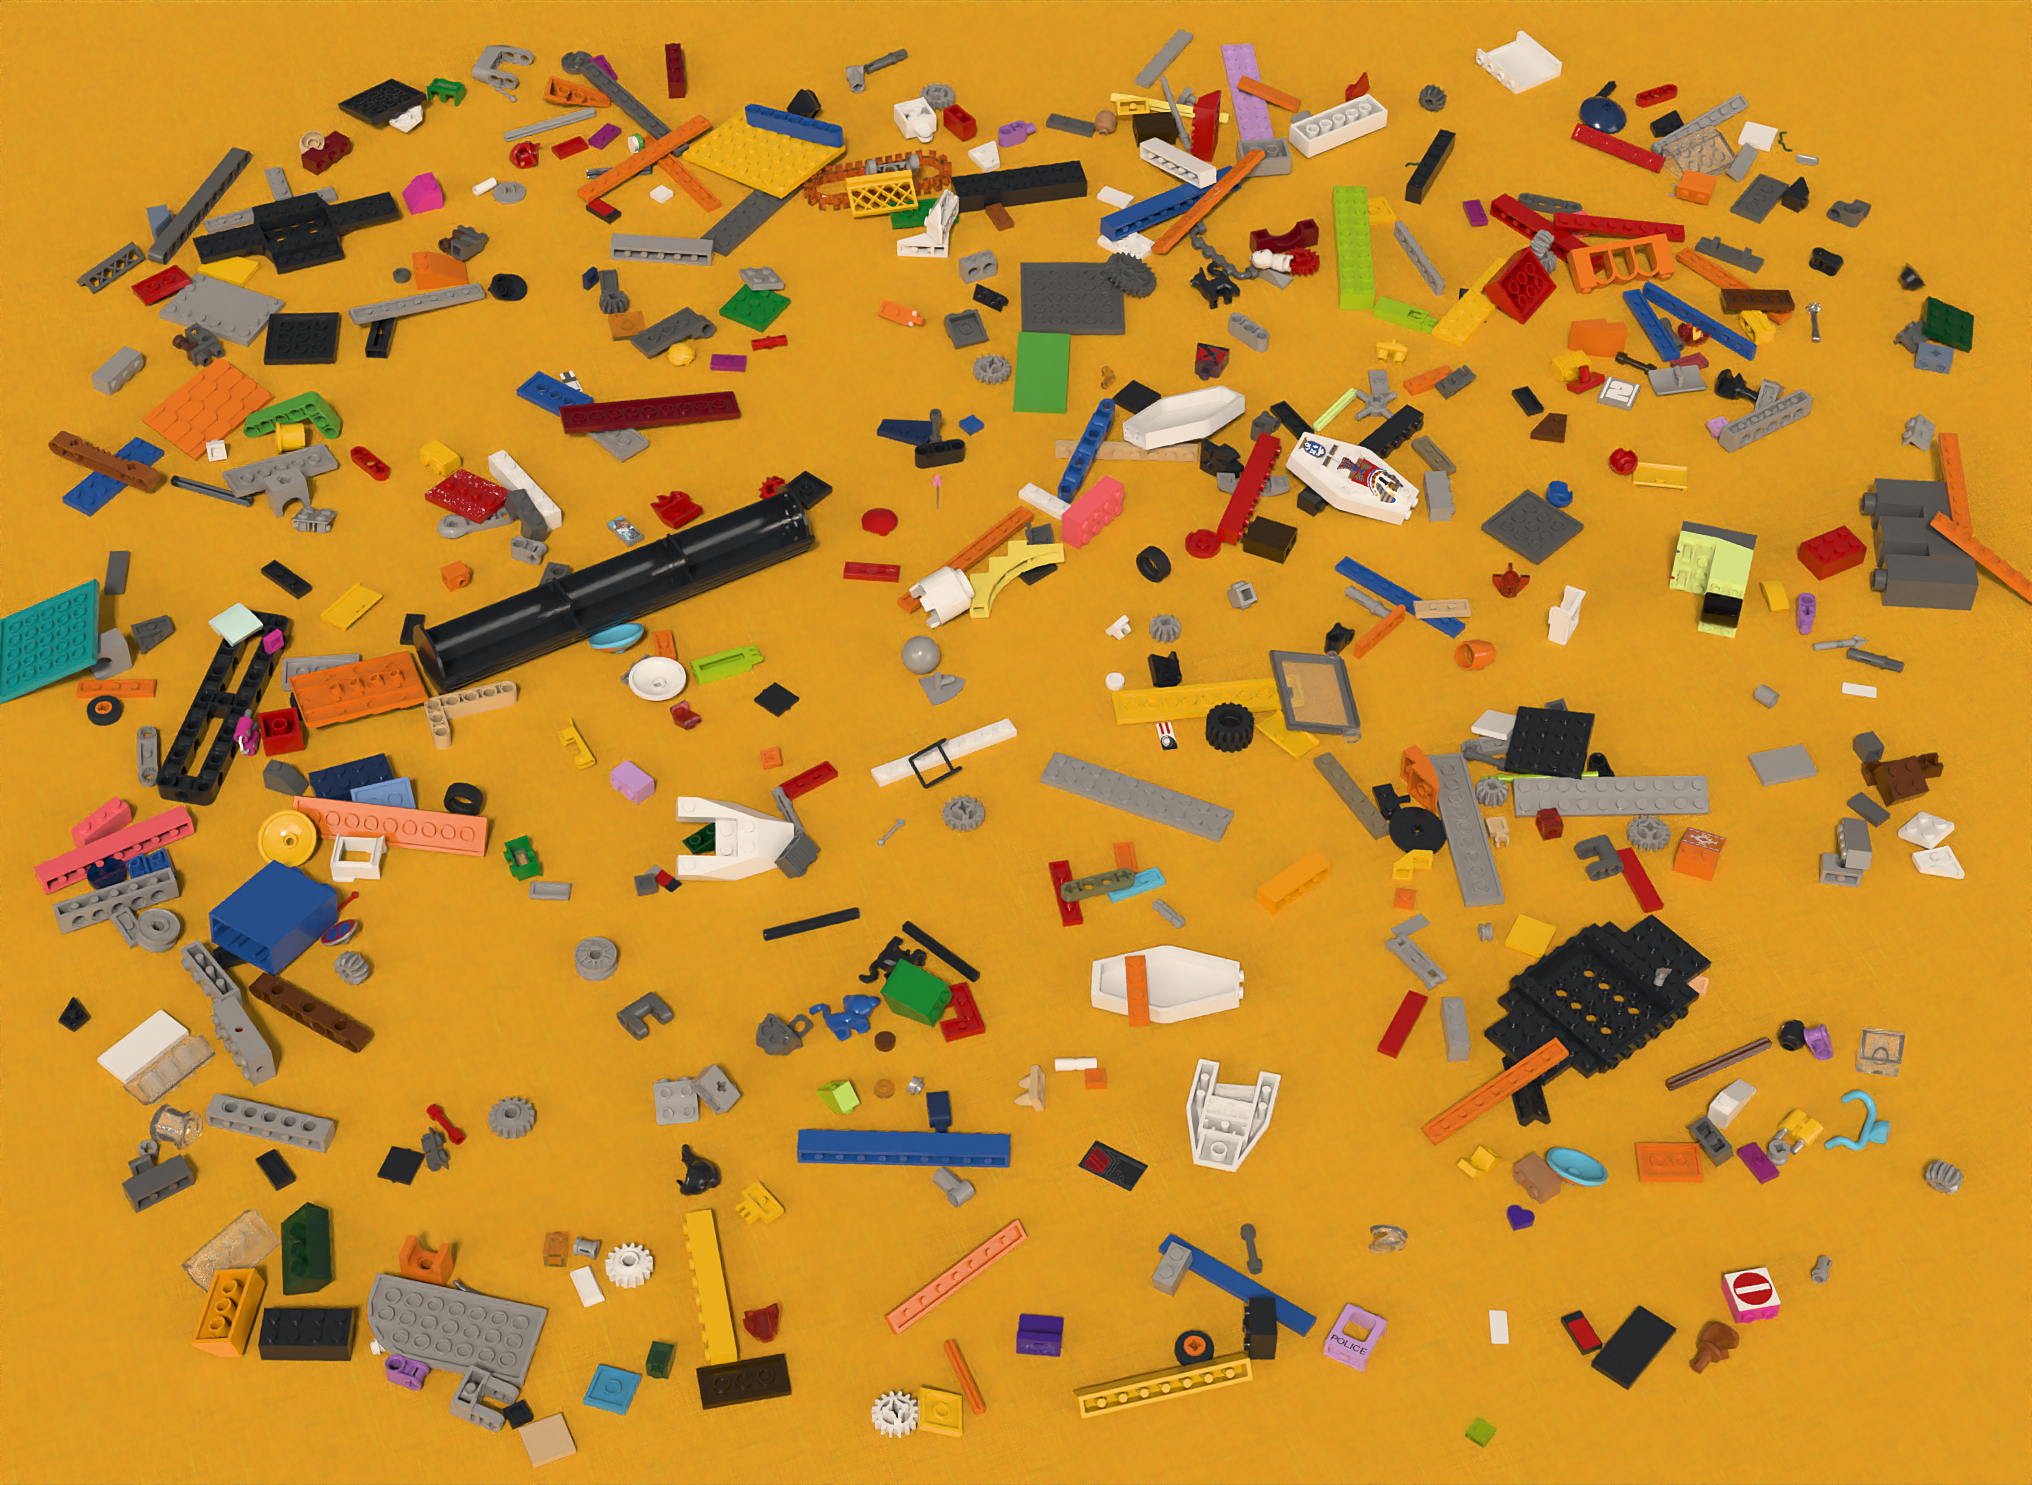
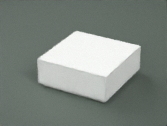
M660 185L650 192V197L662 204L673 197V192Z

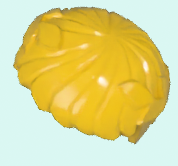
M674 343L668 350V360L673 365L680 366L685 364L689 366V362L695 359V350L686 343Z

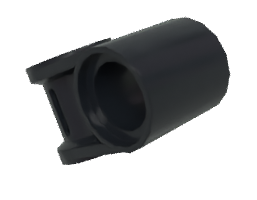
M1821 247L1813 249V257L1809 261V266L1812 269L1823 272L1828 276L1836 275L1844 264L1841 256Z
M1337 622L1326 634L1324 652L1329 656L1339 655L1353 640L1355 630L1348 629L1342 626L1340 622Z
M1602 753L1590 755L1587 772L1598 771V777H1615L1605 755Z

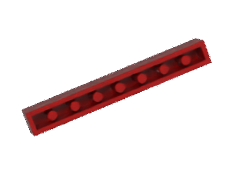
M1506 193L1491 202L1490 215L1532 241L1538 231L1542 229L1550 232L1554 236V241L1548 251H1553L1554 255L1567 264L1566 255L1571 250L1590 247L1566 231L1554 230V223ZM1603 256L1590 258L1593 272L1596 275L1604 269Z
M1260 433L1219 523L1215 539L1235 546L1239 539L1242 540L1245 533L1244 527H1248L1251 519L1249 515L1253 516L1256 508L1254 504L1259 503L1260 491L1263 492L1265 489V479L1269 480L1272 472L1270 468L1274 469L1277 461L1275 457H1279L1282 447L1279 446L1280 438Z

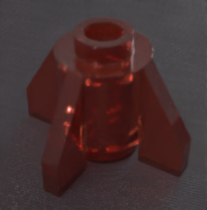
M1508 563V570L1503 575L1493 574L1492 576L1493 584L1500 594L1507 598L1517 596L1530 580V575H1520L1519 577L1517 572L1512 571V563Z
M777 1303L757 1311L744 1312V1327L757 1341L767 1343L774 1340V1336L777 1335L779 1317Z

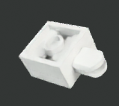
M924 97L894 105V121L906 139L917 136L921 142L932 140V133L936 131V114Z

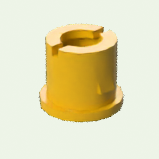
M275 422L278 454H281L282 451L305 448L303 423L280 424Z

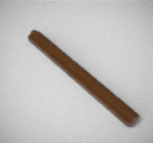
M1768 1037L1759 1039L1666 1080L1665 1085L1669 1091H1673L1771 1048L1772 1042Z

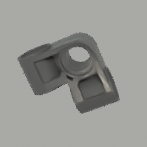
M1858 199L1851 204L1836 201L1828 210L1827 215L1833 221L1854 228L1867 217L1871 204Z

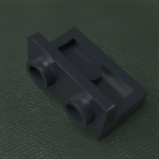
M1171 651L1168 657L1155 654L1149 655L1147 659L1153 686L1160 688L1174 687L1181 682L1182 674L1175 651Z

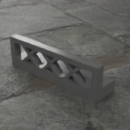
M131 242L82 275L77 280V283L80 287L86 284L94 294L138 264L145 257L136 245ZM133 251L138 259H128L129 253ZM117 261L125 262L123 269L116 268ZM106 269L112 270V277L103 276V271ZM93 278L99 279V286L96 288L90 282Z

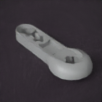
M501 508L480 524L460 515L451 514L444 516L439 521L437 529L443 537L457 538L467 532L473 533L509 525L515 519L502 517L508 514L505 508Z

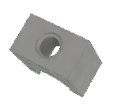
M297 466L263 478L267 502L276 518L283 516L282 507L291 498H298L304 507L311 506L306 479Z
M117 627L98 635L97 663L88 667L96 680H106L133 668L127 641Z

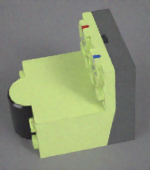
M1683 521L1669 588L1705 595L1698 631L1735 638L1757 535Z

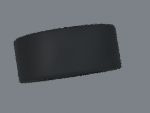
M1149 546L1137 555V567L1141 574L1149 581L1159 582L1170 574L1171 563L1161 549ZM1150 560L1154 562V564L1157 566V569L1152 565Z
M462 782L450 785L444 798V806L450 813L477 815L483 802V795L478 788ZM454 797H463L472 803H463Z

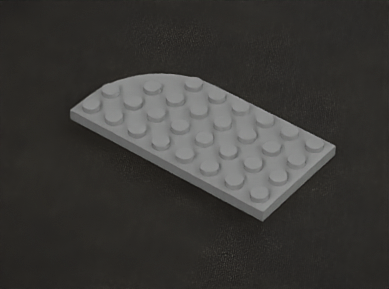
M377 1273L367 1305L371 1331L378 1343L391 1355L397 1354L414 1361L423 1362L430 1368L465 1375L469 1366L473 1365L491 1373L490 1376L518 1387L523 1386L547 1316V1309L380 1273Z

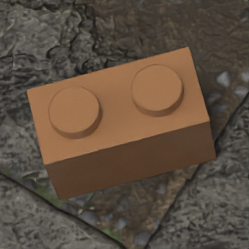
M1535 1152L1515 1164L1514 1180L1517 1184L1522 1185L1529 1196L1540 1205L1560 1193L1562 1180Z

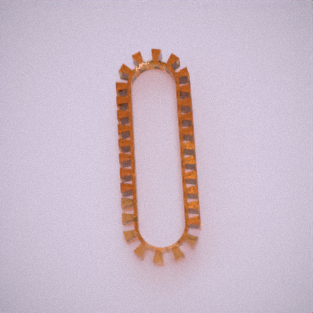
M922 150L915 151V154L918 155L919 167L930 166L940 171L933 177L912 180L916 196H921V189H923L924 195L931 194V187L934 188L936 193L942 191V184L948 187L952 177L951 162H947V156L942 154L937 159L936 151L934 150L929 151V156H922ZM912 151L905 153V159L902 158V153L895 154V161L892 160V155L885 156V163H883L882 157L875 158L876 165L905 162L908 155L912 154ZM862 160L855 161V168L852 167V162L845 163V170L842 169V164L835 165V172H832V166L825 167L824 174H822L820 169L814 176L807 179L804 183L805 199L808 198V204L813 207L819 202V210L826 211L827 205H833V211L840 210V203H843L844 209L850 208L846 192L826 195L818 192L816 188L824 183L843 181L850 177L865 176V166L862 165ZM902 185L900 188L907 192L910 186ZM887 187L884 191L891 194L894 189ZM875 189L868 191L872 196H875L878 192ZM858 191L851 192L856 198H859L861 195ZM897 191L894 197L901 199V193ZM880 194L877 199L881 200V196H883L885 202L888 197ZM866 196L862 198L863 202L868 205L870 198Z

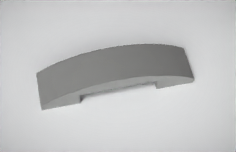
M1217 473L1218 488L1233 494L1239 479H1235V473ZM1270 475V479L1265 480L1266 486L1264 491H1260L1261 497H1268L1288 492V476Z

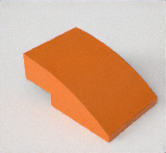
M1606 319L1572 321L1568 350L1577 352L1582 349L1586 355L1616 357L1619 351L1624 352L1627 337L1626 325L1624 322L1607 323Z
M1413 745L1403 751L1400 777L1408 784L1407 792L1425 809L1435 814L1440 788L1438 777L1427 756L1416 745Z

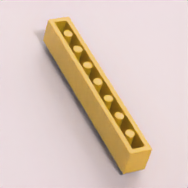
M711 1210L685 1213L686 1222L682 1223L684 1236L688 1235L689 1240H685L687 1253L692 1255L691 1258H688L690 1271L694 1270L695 1275L691 1276L693 1289H698V1293L695 1294L696 1307L701 1306V1311L698 1312L699 1325L704 1324V1330H701L702 1342L707 1343L708 1348H704L706 1362L710 1361L711 1366L737 1362V1350Z
M1239 1353L1072 1392L1076 1413L1083 1419L1253 1380L1250 1358L1244 1353Z

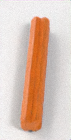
M953 1339L945 1341V1352L974 1414H983L985 1412V1405L956 1342Z

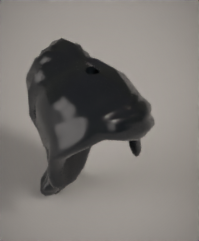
M684 1144L681 1147V1161L687 1167V1174L684 1183L681 1180H676L681 1186L679 1189L680 1193L684 1196L699 1195L708 1189L718 1186L721 1181L720 1174L713 1163L695 1156L690 1147Z

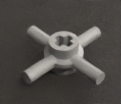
M1360 389L1355 392L1356 396L1366 402V408L1355 414L1357 420L1362 419L1368 414L1371 417L1384 415L1388 419L1394 415L1386 409V403L1397 397L1395 391L1384 397L1380 394L1368 396Z

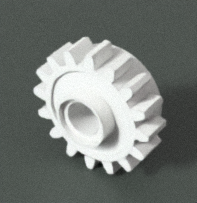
M624 1243L622 1249L615 1247V1253H608L609 1259L605 1260L606 1275H609L610 1282H616V1286L620 1285L626 1289L627 1287L636 1288L640 1284L643 1285L646 1279H650V1272H653L652 1256H649L648 1249L643 1251L642 1245L635 1248L634 1243H631L630 1247H627Z

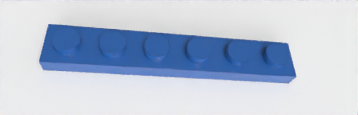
M1640 289L1623 292L1625 302L1662 360L1666 362L1680 359L1681 353Z

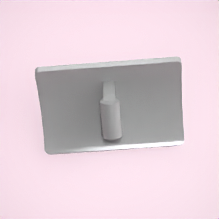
M1677 365L1674 368L1648 371L1650 383L1657 395L1707 389L1697 365L1683 367Z

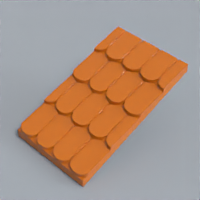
M220 357L194 376L181 389L176 390L163 403L158 404L141 420L192 459L198 461L207 453V442H211L214 439H218V441L224 440L245 423V419L249 414L260 411L275 398L266 389L259 386L240 370Z
M409 651L288 677L304 723L308 728H317L337 721L341 723L399 707L403 709L430 700Z

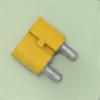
M1794 1109L1779 1125L1780 1131L1773 1137V1140H1782L1785 1136L1790 1139L1794 1138L1796 1144L1790 1149V1152L1796 1155L1802 1148L1807 1149L1823 1133L1824 1129L1813 1118L1808 1119L1807 1114L1799 1109Z

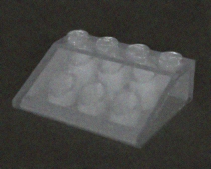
M1712 125L1703 127L1662 146L1660 150V156L1666 158L1663 166L1680 180H1682L1686 170L1716 177L1727 172L1736 157L1722 133Z

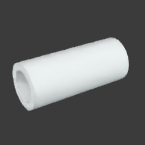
M491 177L474 186L473 192L476 196H479L496 187L497 182Z

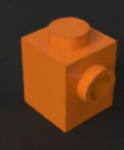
M461 560L440 568L442 582L450 592L471 584V571Z

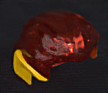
M1681 323L1678 326L1679 337L1686 345L1697 348L1699 345L1706 343L1707 339L1711 337L1709 333L1704 332L1699 327H1692V323L1686 325Z

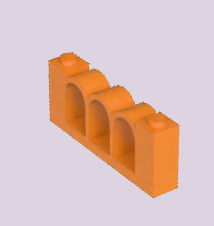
M1666 233L1573 249L1566 255L1575 291L1582 294H1589L1594 288L1603 289L1611 282L1617 285H1625L1633 278L1639 281H1647L1654 276V279L1668 280L1676 272ZM1647 248L1651 273L1643 272L1639 268L1634 250ZM1625 252L1630 272L1628 277L1621 276L1617 272L1612 254ZM1603 256L1608 276L1606 281H1602L1595 276L1590 260L1591 257Z

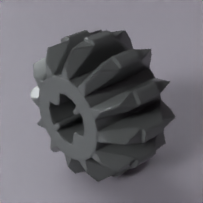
M1434 84L1425 86L1419 95L1421 106H1425L1426 110L1430 109L1431 112H1438L1446 102L1447 95L1444 94L1445 90H1441L1440 86L1436 87Z
M611 289L609 292L604 291V294L600 295L599 307L604 314H609V316L623 314L628 308L627 295L624 294V291L619 292L618 289L615 291Z

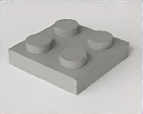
M770 267L740 269L739 276L752 291L784 288V282Z

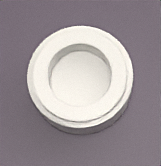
M1114 672L1107 675L1106 686L1108 689L1117 691L1124 687L1125 678L1122 674Z

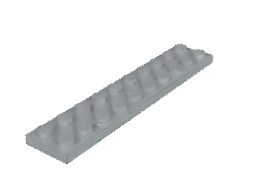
M1058 752L1054 753L1040 777V783L1218 843H1220L1234 817V811Z
M1463 753L1427 756L1438 777L1440 788L1437 806L1465 907L1504 904L1505 897Z
M1707 776L1582 777V780L1570 777L1513 779L1515 818L1649 816V814L1651 816L1708 815L1710 813Z

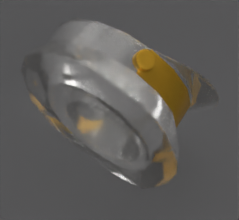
M1386 1224L1373 1225L1370 1228V1232L1374 1241L1369 1245L1368 1249L1372 1253L1377 1254L1400 1251L1406 1247L1409 1235L1398 1226Z

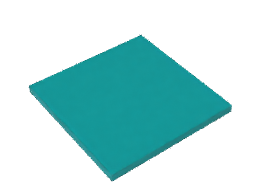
M93 579L0 619V704L97 663L100 584L97 579Z

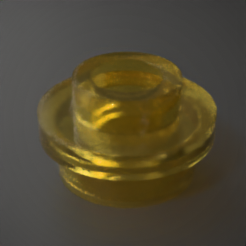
M880 1079L874 1085V1094L878 1098L887 1099L894 1094V1085L888 1079Z

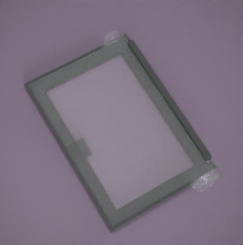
M1270 650L1269 656L1287 730L1341 734L1346 743L1358 742L1362 737L1361 723L1344 659L1337 656L1336 651H1329L1326 655Z

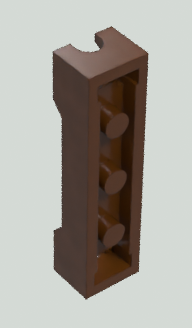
M1937 752L1922 754L1917 757L1925 779L1941 777L1944 766L1942 762L1938 763L1939 756ZM1876 760L1864 762L1861 773L1867 786L1877 785L1872 771L1882 764L1893 761L1880 762Z

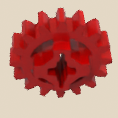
M1295 247V250L1289 249V252H1285V255H1293V259L1289 263L1292 275L1298 274V276H1301V274L1307 276L1308 273L1313 275L1314 271H1318L1320 265L1319 255H1316L1315 251L1311 252L1310 248L1306 250L1304 247L1302 249Z

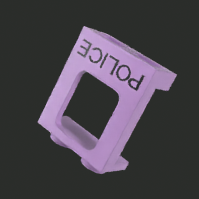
M1347 1303L1325 1341L1323 1354L1364 1372L1367 1367L1368 1358L1381 1336L1384 1337L1386 1334L1387 1321L1378 1315L1370 1314L1358 1306ZM1348 1321L1372 1331L1365 1342H1360L1342 1333Z

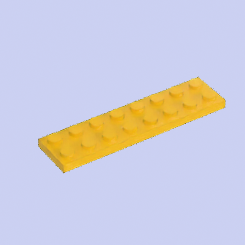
M1499 257L1432 329V335L1461 348L1498 308V306L1491 302L1482 288L1507 262L1506 259Z

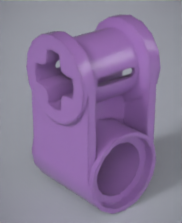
M1824 1023L1820 1027L1803 1029L1806 1043L1810 1046L1817 1059L1828 1060L1833 1057L1831 1036Z
M397 1354L389 1356L385 1361L388 1381L414 1391L421 1389V1382L424 1376L430 1372L429 1367L423 1362L414 1361Z

